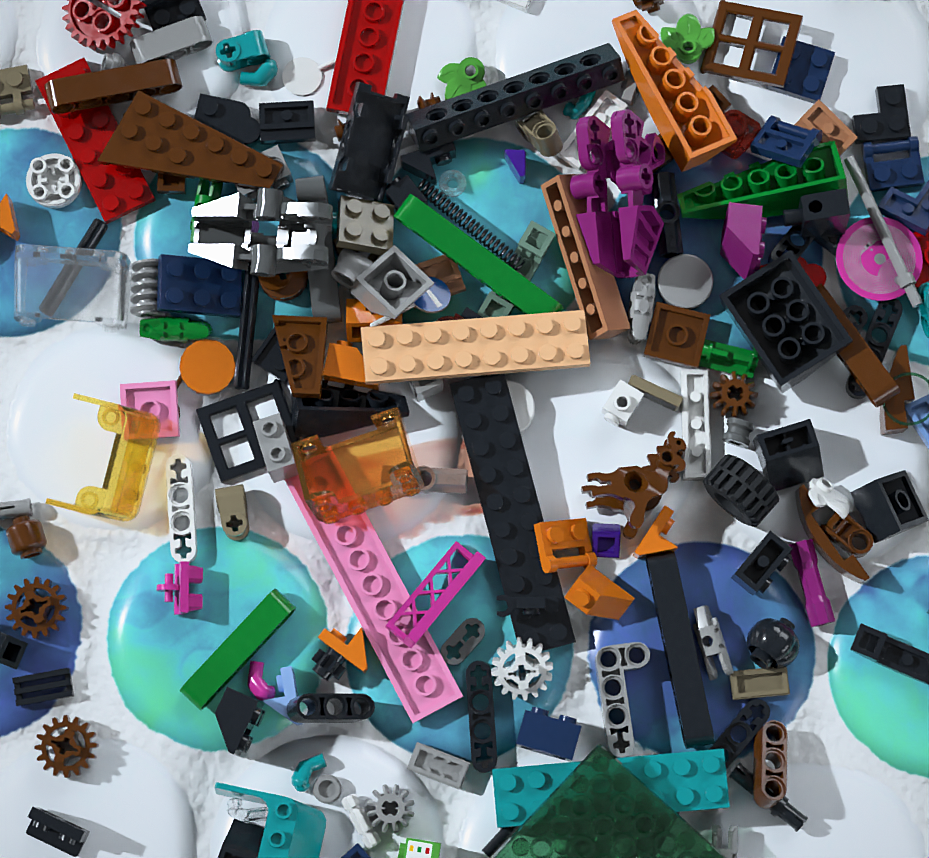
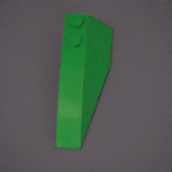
M834 140L815 146L801 168L773 159L762 164L757 161L748 165V170L735 174L733 171L723 175L724 178L714 184L710 181L677 194L682 218L725 219L729 202L763 206L762 217L783 215V210L798 209L800 197L803 195L844 188L847 190V179Z

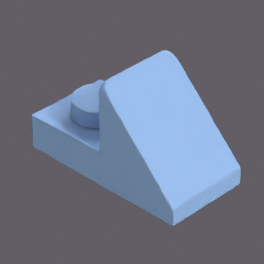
M292 666L280 668L281 675L276 676L279 693L284 692L285 696L262 701L294 724L302 725L303 723L294 722L287 715L289 701L298 697L294 668Z

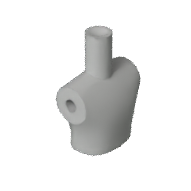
M344 248L339 254L335 268L331 272L333 279L342 286L352 290L355 279L373 264L372 261L367 259L371 253L355 252Z

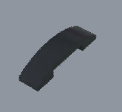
M862 623L860 624L850 648L851 651L890 670L929 685V653L888 637V634Z

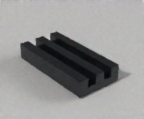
M70 668L12 678L15 687L16 706L18 707L74 697ZM65 675V680L21 688V683ZM63 686L67 687V691L26 699H23L22 695Z

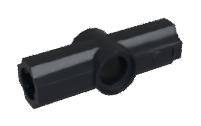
M658 172L653 174V206L659 216L663 210H669L674 215V218L670 220H665L661 217L664 225L657 242L659 257L672 258L683 254L679 219L680 208L677 201L675 173Z

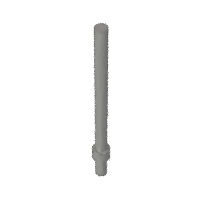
M847 157L844 162L898 275L896 280L900 288L905 290L912 307H918L923 302L914 285L916 280L912 272H908L855 157Z

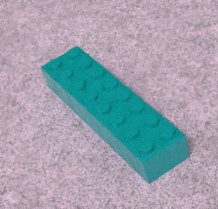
M724 749L492 769L497 828L730 807Z

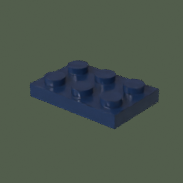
M161 254L158 257L157 311L239 318L241 316V269L231 268L206 258Z

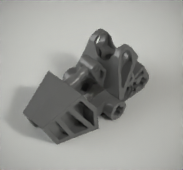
M271 188L258 189L257 204H254V201L241 193L217 199L192 208L195 230L194 241L192 244H189L188 252L231 268L248 271V262H251L250 274L261 277H275L277 273L328 269L329 248L325 247V237L328 232L332 231L333 206L319 202H297L283 196V191ZM252 221H279L277 236L251 232Z

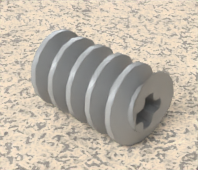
M149 258L133 262L131 268L134 273L131 275V280L134 283L131 285V291L134 294L130 296V302L134 305L130 307V313L144 319L165 316L157 312L158 259Z

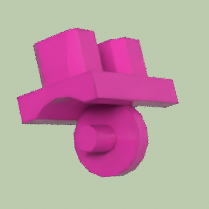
M180 561L179 564H174V584L173 574L167 573L165 574V584L157 585V591L165 592L164 602H173L174 592V615H184L203 608L202 594H189V583H202L203 568L191 566L189 561Z

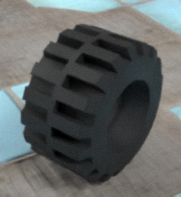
M725 455L703 480L707 492L720 507L741 523L752 527H757L779 502V496L772 484L752 465L734 455Z

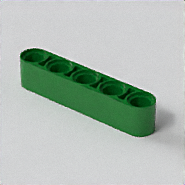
M277 589L272 590L181 687L180 692L200 711L204 709L296 610V607Z

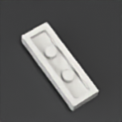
M605 90L585 117L594 115L611 129V115L613 112L626 110L628 105L608 90ZM575 128L564 142L563 148L557 156L579 171L582 166L578 156Z

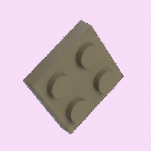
M341 195L338 200L336 247L383 255L393 246L394 205Z

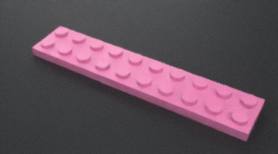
M332 448L298 464L300 475L285 479V482L412 723L414 724L462 698L463 695L428 629L417 643L410 648L385 627L410 595ZM411 605L406 609L405 612H412ZM412 616L400 617L394 625L408 635L413 629ZM417 616V623L421 619V616Z

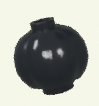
M766 618L758 621L750 629L747 636V648L751 652V660L766 670L770 667L781 669L790 665L797 657L800 647L799 639L793 631L795 629L794 624L786 618H781L780 620Z

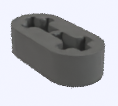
M475 618L466 619L441 647V655L446 664L452 666L459 665L482 641L485 635V628L480 620ZM475 624L478 625L477 632L479 637L471 636L465 642L463 640L467 634L465 627L467 625L471 627ZM461 642L463 646L458 651L460 658L456 659L453 657L448 659L446 648L448 646L454 648Z

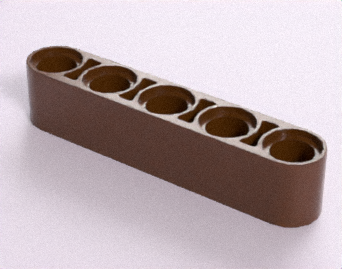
M162 59L57 78L45 84L50 109L54 114L132 101L138 90L151 97L175 93L183 87L174 59Z
M819 284L816 288L853 340L837 356L872 404L878 408L901 391L823 284Z

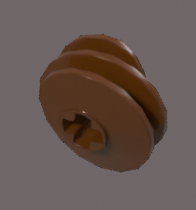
M308 271L288 272L286 274L287 278L284 280L280 278V273H277L275 277L258 276L265 294L274 300L283 302L293 300L301 295L308 283Z

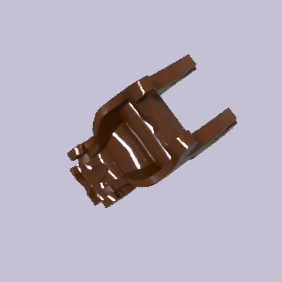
M671 431L664 444L656 447L657 454H648L646 456L650 465L643 466L642 468L637 465L619 467L612 473L595 472L587 474V482L597 481L600 484L607 485H585L581 487L582 494L590 493L591 497L595 498L593 501L586 502V510L605 508L613 512L623 513L627 518V523L623 529V536L629 540L635 538L638 528L644 522L645 512L654 509L659 504L662 495L666 492L668 477H672L669 480L670 483H676L679 479V473L685 469L686 463L681 458L683 451L685 452L686 450L685 441L681 438H675L676 432Z

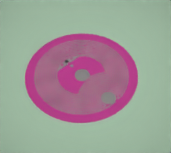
M871 217L864 218L851 225L840 238L836 250L837 268L845 284L858 295L871 300H891L905 294V290L900 288L896 280L898 275ZM883 217L908 272H912L917 282L923 264L922 250L918 240L902 223Z

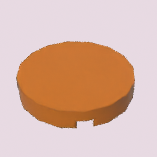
M204 339L196 341L186 348L181 356L179 368L182 380L190 389L198 394L212 395L220 393L231 383L234 378L235 362L233 354L227 346L216 340Z

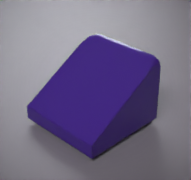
M506 149L504 158L519 184H524L526 177L525 150Z
M593 523L592 551L597 557L619 558L620 525Z

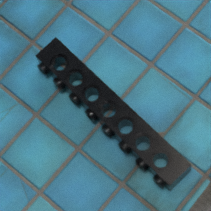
M606 43L405 114V116L409 117L408 127L411 138L420 153L625 81L621 57L610 43Z

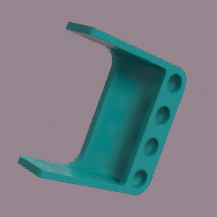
M216 782L215 793L218 795L267 805L268 815L258 858H319L326 829V818L321 810L285 796Z

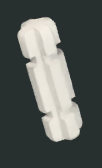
M355 793L350 794L342 799L341 803L345 811L349 810L350 814L348 816L357 833L363 836L361 840L365 847L369 849L379 844L381 839L377 831L373 832L372 822L367 816L363 807L360 808L359 804L361 802Z

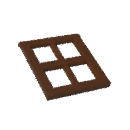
M720 0L712 26L715 31V39L713 44L706 48L700 68L701 74L709 73L784 88L803 22V15ZM728 14L753 18L747 39L722 34ZM764 20L789 25L784 46L758 41ZM720 42L745 46L739 67L714 63ZM756 49L781 53L776 74L750 70Z

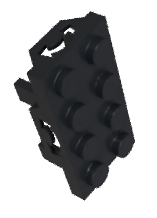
M356 82L328 189L382 203L387 184H392L409 119L405 114L410 97L394 93L392 98L372 92V85Z

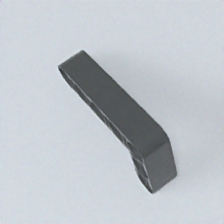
M324 176L295 179L298 202L329 204ZM331 231L325 237V247L329 248L328 269L308 271L313 317H327L328 324L342 322L338 282L331 275L332 270L336 266Z

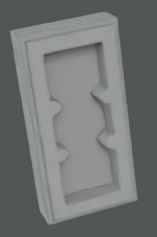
M417 742L407 769L460 790L470 762Z

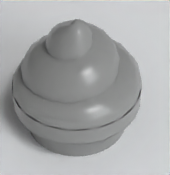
M105 53L101 70L128 66V64L125 63L123 57L118 53Z

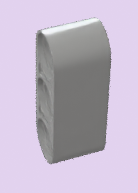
M194 16L138 36L131 40L130 47L136 63L140 64L162 59L177 60L208 48L212 45L213 41L202 16Z

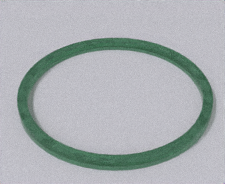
M913 372L901 373L893 377L896 380L903 376H916L929 384V380L926 377ZM885 403L882 404V405H883V408H884L886 414L889 416V418L892 419L894 422H896V423H898V424H901V425H905V426L918 425V424H920V423L926 421V420L929 418V414H928L926 417H924L923 419H921V420H919V421H917V422H912V423L902 422V421H899V420L895 419V418L888 412V410H887V408H886V406H885Z

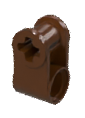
M834 511L829 520L824 525H820L828 539L837 544L850 556L854 554L856 558L864 557L873 546L872 535L858 524L850 514L845 519H842ZM840 521L841 523L837 526V528L833 529L837 522ZM852 538H862L865 541L866 548L863 550L854 548Z

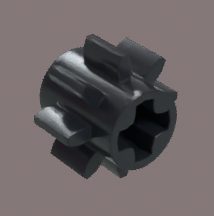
M330 646L325 652L319 648L312 657V660L316 663L312 670L328 682L332 677L339 680L347 670L342 666L346 659Z

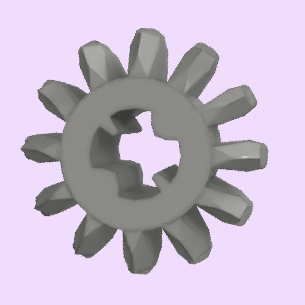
M384 784L382 789L385 795L381 796L377 790L372 791L373 795L378 798V801L367 800V805L376 806V810L368 811L366 814L368 817L378 816L372 822L373 827L378 826L381 821H384L382 832L386 833L389 823H392V829L394 833H397L399 828L396 822L400 821L404 827H407L409 823L402 817L404 815L414 817L415 813L406 811L405 807L413 806L415 803L414 800L403 801L409 794L408 790L403 791L400 796H397L399 785L395 784L392 794H389V788L387 784ZM386 801L389 803L397 802L398 807L395 809L398 812L395 816L392 814L386 816L383 813V810L386 809L383 807Z

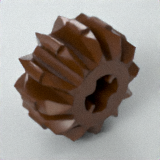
M732 371L730 380L725 374H722L720 376L721 383L716 381L713 383L712 387L716 391L710 393V398L718 401L712 407L713 409H718L722 406L723 410L720 414L722 417H725L728 411L731 412V417L737 418L738 412L741 416L746 417L748 415L747 408H755L756 404L752 400L758 397V393L750 391L755 387V383L750 382L746 384V374H743L739 380L737 379L736 371ZM731 391L732 393L738 392L740 394L737 400L728 397Z

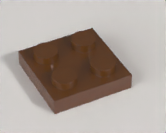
M656 302L643 357L698 369L711 315Z

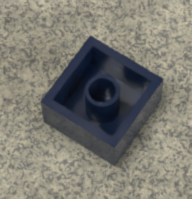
M532 707L531 711L525 710L515 746L571 762L582 727L576 725L577 719L565 715H560L559 719L548 716L549 711L537 707Z

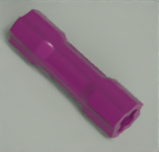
M808 539L790 544L789 546L793 548L790 551L793 566L799 575L811 628L835 622L831 603L825 594L818 570V558L813 540Z

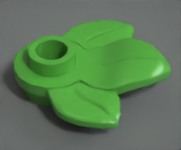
M690 13L683 15L678 20L676 28L662 27L660 32L662 43L667 48L671 47L677 54L676 57L685 64L696 62L700 58L702 50L710 47L715 39L714 28L701 29L698 18ZM685 48H693L690 51L684 50Z
M474 57L465 58L460 64L449 63L445 65L437 76V79L447 84L445 100L487 86L483 80L485 74L484 65L479 59ZM469 66H474L476 69L475 74L472 76H468L466 73V69Z

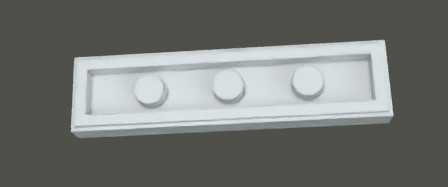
M681 369V396L683 398L681 402L682 439L686 443L685 452L683 451L682 459L686 463V467L683 470V481H703L711 471L709 369Z

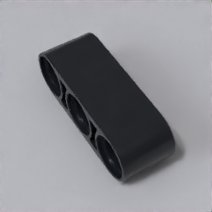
M308 693L289 701L287 715L292 721L297 723H354L371 717L374 713L375 705L372 698L367 694ZM300 702H304L308 708L306 715L300 711ZM328 702H331L334 706L335 711L333 715L327 710ZM355 702L359 703V705L361 706L360 715H358L354 710Z

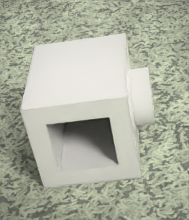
M620 379L602 407L601 413L605 415L604 419L614 426L621 424L625 427L641 402L644 393Z

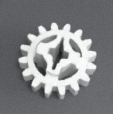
M517 637L515 645L508 640L506 641V650L500 647L497 649L499 657H493L492 664L497 667L491 669V675L498 676L494 680L495 686L503 685V695L511 691L512 699L515 700L518 694H522L524 701H526L529 693H532L535 698L538 697V688L546 691L547 684L544 680L552 681V674L548 671L553 669V662H546L550 658V653H541L543 649L541 643L534 647L532 646L531 638L528 639L526 644H522L521 638ZM526 653L532 654L537 659H532L530 656L526 655ZM515 654V657L511 661L506 662V664H504L509 656ZM519 665H524L525 673H520ZM539 676L536 681L529 684L533 677ZM508 679H512V680L515 681L518 685L513 684V683L510 682Z

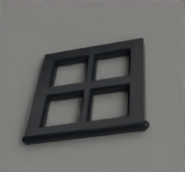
M274 379L272 383L196 409L221 483L266 467L247 404L273 395L278 412L285 423L295 457L299 455L303 457L305 455L300 437L294 436L292 414L280 380ZM236 408L244 430L218 439L211 416ZM247 437L254 459L228 468L221 446Z

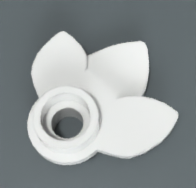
M823 477L818 479L812 478L809 482L808 495L816 507L827 505L842 519H845L849 512L855 510L851 501L840 492L834 490L833 484L828 479Z

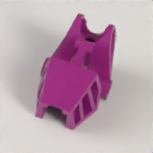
M629 109L613 112L611 115V129L594 115L579 118L576 124L578 156L581 166L587 170V173L574 175L570 181V190L573 197L578 200L587 198V213L576 214L592 262L597 267L617 278H634L646 275L664 225L654 206L643 205L644 195L650 194L652 191V170L664 163L665 148L656 133L646 134L645 138L642 137L644 121ZM610 132H611V134H612V140H611V141H609ZM654 147H656L658 152L657 159L654 155ZM607 178H610L618 186L621 194H627L628 207L618 208L619 212H608Z

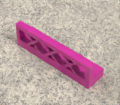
M456 541L385 627L408 647L412 648L486 557L478 551L473 555ZM455 551L468 560L463 568L451 569L450 557ZM446 563V569L440 570L441 567ZM458 573V575L452 581V574ZM447 574L448 587L446 589L434 590L432 578L435 575ZM428 584V585H429V590H427V591H422V590L426 587V585ZM441 594L439 598L435 601L434 595ZM430 595L431 607L429 610L416 611V597ZM411 605L412 612H405L406 609ZM424 615L417 623V616ZM412 616L413 629L408 635L394 625L400 617Z

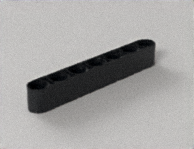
M669 551L648 555L645 557L684 746L686 749L714 744L713 728L675 552Z

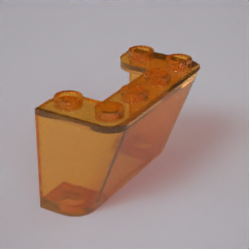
M398 407L371 416L377 428L376 430L325 447L319 436L314 435L291 443L305 502L317 520L325 524H333L341 518L350 515H360L370 508L389 505L394 500L402 497L415 496L423 489L424 481L403 416ZM387 418H395L390 422H382ZM306 446H315L309 450H302Z

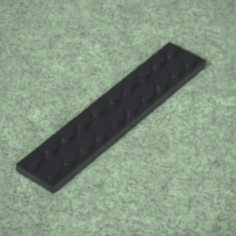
M505 374L481 375L449 384L504 594L509 597H546V609H540L539 615H523V609L512 611L510 617L516 640L517 637H520L522 644H526L528 639L531 638L532 646L536 647L540 643L543 645L542 651L576 643L558 572L545 573L541 567L534 524L544 522Z

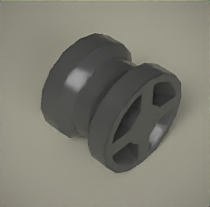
M728 417L726 423L728 430L723 434L722 440L734 446L748 448L750 444L748 437L753 432L755 425L743 419Z

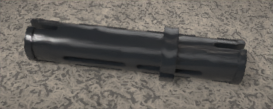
M739 763L728 777L732 778L753 795V773L745 768L742 763ZM765 787L766 793L774 797L773 791ZM784 796L774 807L770 808V814L774 817L779 816L797 832L804 825L803 823L807 821L808 817L788 802L789 799Z

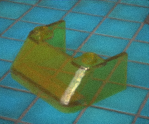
M74 393L73 399L99 405L97 415L99 425L106 431L116 433L102 488L95 486L82 488L76 496L75 503L47 498L45 504L117 521H131L137 517L140 511L161 429L160 420L155 414Z

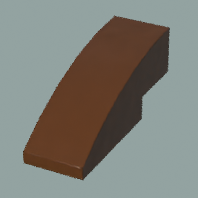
M901 345L896 350L887 370L901 392L880 406L881 435L903 433L908 429L905 405L913 402L915 396L907 345Z

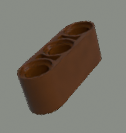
M776 720L766 722L754 737L753 799L759 807L764 809L774 807L786 795L788 733L784 724ZM766 732L774 736L775 742L767 737ZM766 760L771 761L775 769L768 767ZM765 787L773 791L774 797L766 793Z

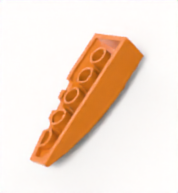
M637 10L613 18L611 22L633 79L657 129L681 172L707 162L736 142L737 137L711 91L706 86H701L694 78L695 74L689 67L685 68L676 58L677 54L671 47L667 48L659 39V34Z

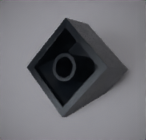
M906 470L878 478L850 492L854 499V505L866 524V530L873 537L874 544L929 521Z

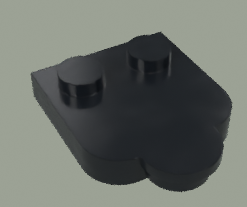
M200 93L194 116L195 120L244 145L252 144L259 139L260 124L251 117L250 109L245 103Z

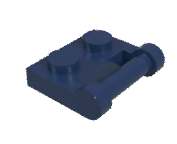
M771 115L750 144L751 153L801 168L813 148L820 144L823 132L816 128L809 130L781 121L779 117Z
M917 136L908 137L907 140L887 143H862L861 151L866 181L871 192L889 190L891 187L895 189L922 186L925 183ZM908 151L909 158L874 162L873 155Z

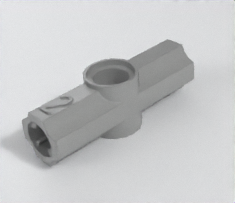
M383 465L381 476L382 490L413 491L425 494L432 492L467 494L468 470L430 468L428 466ZM423 473H430L432 476L431 483L425 487L419 486V476Z

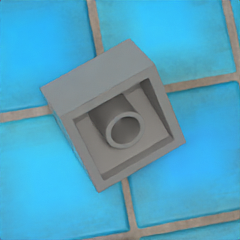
M394 245L355 279L351 294L370 312L396 319L434 285V282Z

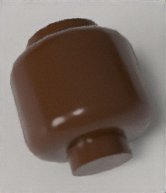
M28 515L12 520L13 525L6 530L12 554L20 556L21 559H28L42 554V549L46 546L47 540L41 522L35 519L30 520Z

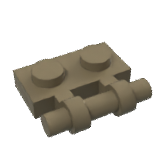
M27 65L0 70V100L13 98V102L0 105V119L2 115L12 113L22 115L25 114V111L35 109L33 98L23 100V95L33 94Z

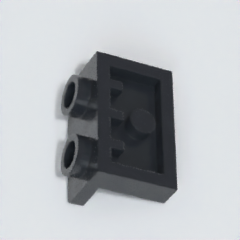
M199 0L142 1L146 4L144 10L153 31L194 16H202L204 20H207Z
M32 806L27 816L32 820L26 830V834L73 857H78L90 831L45 809Z

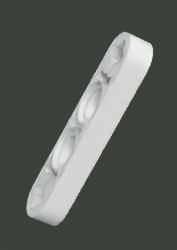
M177 454L170 457L166 463L170 551L176 562L189 561L191 563L195 560L198 551L193 469L187 457ZM177 461H181L184 466H187L186 469L181 471L183 481L188 479V483L177 482L172 484V480L178 481L176 471L172 470V467L177 465ZM178 488H185L188 491V499L183 503H177L173 499V493ZM179 516H187L190 519L189 528L184 531L177 530L175 528V520ZM191 534V539L185 538L186 546L192 549V551L187 553L186 558L183 559L177 553V550L182 548L181 539L175 540V536L185 537Z

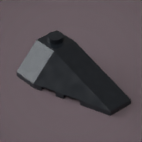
M324 379L322 380L321 399L292 397L291 393L294 436L305 439L313 437L323 438L408 417L410 412L406 397L403 395L373 389L367 393L360 392L354 389V385L345 384L344 388L328 385L329 380Z

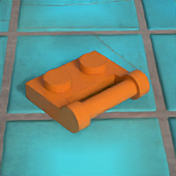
M586 518L534 524L541 567L545 573H554L557 569L582 566L586 569L589 564L594 568L596 567L597 556L592 551ZM576 548L579 550V556L556 558L552 552Z

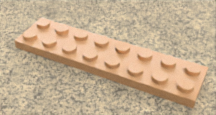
M584 310L361 327L366 385L589 367L591 364Z

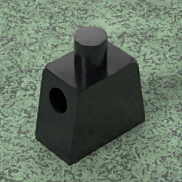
M846 188L803 195L800 197L798 209L783 210L784 226L799 225L802 237L842 236L845 234L850 217Z

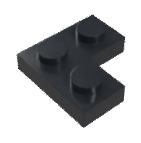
M904 84L877 86L875 94L878 113L853 115L852 117L853 133L858 137L855 145L865 142L877 143L907 140L908 137H911Z

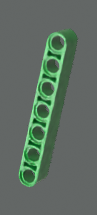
M409 194L393 217L507 302L513 304L522 313L561 312L564 309L558 301L414 195Z

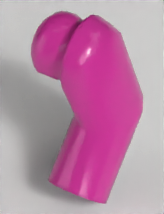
M250 661L248 688L261 701L273 699L276 694L274 686H269L262 678L264 663Z

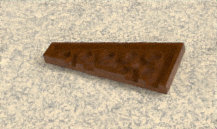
M139 90L98 159L99 164L103 165L112 164L128 169L150 170L153 173L191 179H206L210 182L231 183L253 189H272L284 169L283 164Z

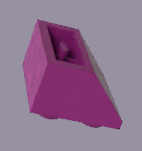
M729 202L722 227L720 255L743 279H746L760 268V261L763 258L765 248L762 234H765L767 218L762 217L763 206Z

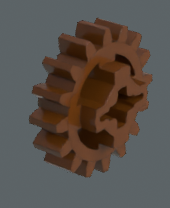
M35 577L33 584L27 578L24 579V587L15 585L16 595L8 594L7 596L12 600V604L5 605V609L12 611V614L6 617L7 620L16 622L12 627L13 630L18 631L23 628L21 635L27 637L32 632L34 639H39L41 632L45 637H50L49 629L51 628L59 631L57 622L66 621V618L61 616V613L69 610V607L62 605L67 596L58 595L61 587L56 585L51 588L52 581L50 579H46L42 584L40 577ZM37 589L45 590L48 593H50L51 596H46L42 598L37 592ZM25 596L23 605L19 607L21 599ZM35 602L43 605L39 608V614L31 611L35 608ZM55 609L52 618L49 620L48 616L51 610ZM32 618L37 627L28 626L23 620Z
M64 715L62 722L54 717L52 718L53 726L44 724L43 728L46 733L44 735L37 734L36 736L42 740L41 745L34 746V749L42 751V754L37 757V761H46L43 767L45 771L54 768L53 776L58 777L61 771H63L64 778H70L71 771L80 776V768L82 766L87 769L91 768L88 759L97 758L94 753H91L92 749L99 747V744L93 743L91 740L97 734L96 732L88 733L87 730L90 724L86 722L80 725L81 718L75 717L72 722H70L69 715ZM68 727L65 729L64 734L57 737L52 736L59 729ZM80 733L85 740V747H82L78 737ZM69 741V744L78 751L71 750L64 753L65 749L61 745L56 744V742ZM49 746H51L54 750V760L51 758L49 754ZM76 756L81 757L75 764L66 766L70 759Z

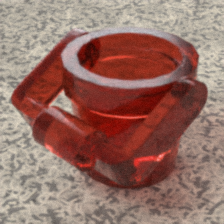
M733 109L725 112L724 116L736 135L737 140L721 152L731 159H737L750 148V144L761 130V125L748 115ZM748 125L754 128L751 132H749Z

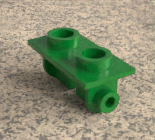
M705 339L699 366L729 374L732 371H736L737 376L742 377L743 374H746L747 378L753 379L759 358H757L752 350Z

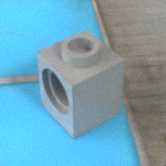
M442 379L408 381L417 402L443 392L444 383Z

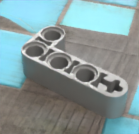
M641 642L605 646L595 656V669L608 752L615 758L627 757L634 749V737L624 671L638 670L648 663L650 652L648 647ZM636 648L643 652L644 659L641 663H633L629 659V651ZM610 652L615 656L616 663L613 667L602 665L600 656L603 653ZM612 680L619 684L620 692L618 695L610 696L605 692L604 686L607 681ZM619 709L623 712L624 720L621 724L616 725L609 720L610 710ZM626 727L627 733L622 732L621 739L622 742L628 743V747L624 748L623 753H620L619 749L613 748V744L618 741L617 733L611 735L610 729L619 730Z

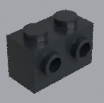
M770 530L731 578L752 596L758 591L763 594L773 582L769 578L776 569L781 572L791 560L787 555L793 548Z

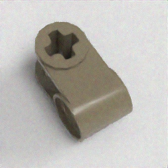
M543 110L534 112L523 120L518 119L515 121V126L527 142H530L541 155L552 157L562 150L563 143L556 125L546 116Z
M240 484L215 489L217 507L226 536L234 541L244 539L249 533L244 485ZM238 520L240 526H238V531L234 532L231 527L233 526V521Z

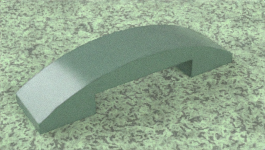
M531 220L514 252H517V256L510 265L519 256L522 258L515 268L523 262V259H526L524 265L516 271L531 281L556 234ZM491 291L477 314L483 318L509 316L515 307L494 291Z

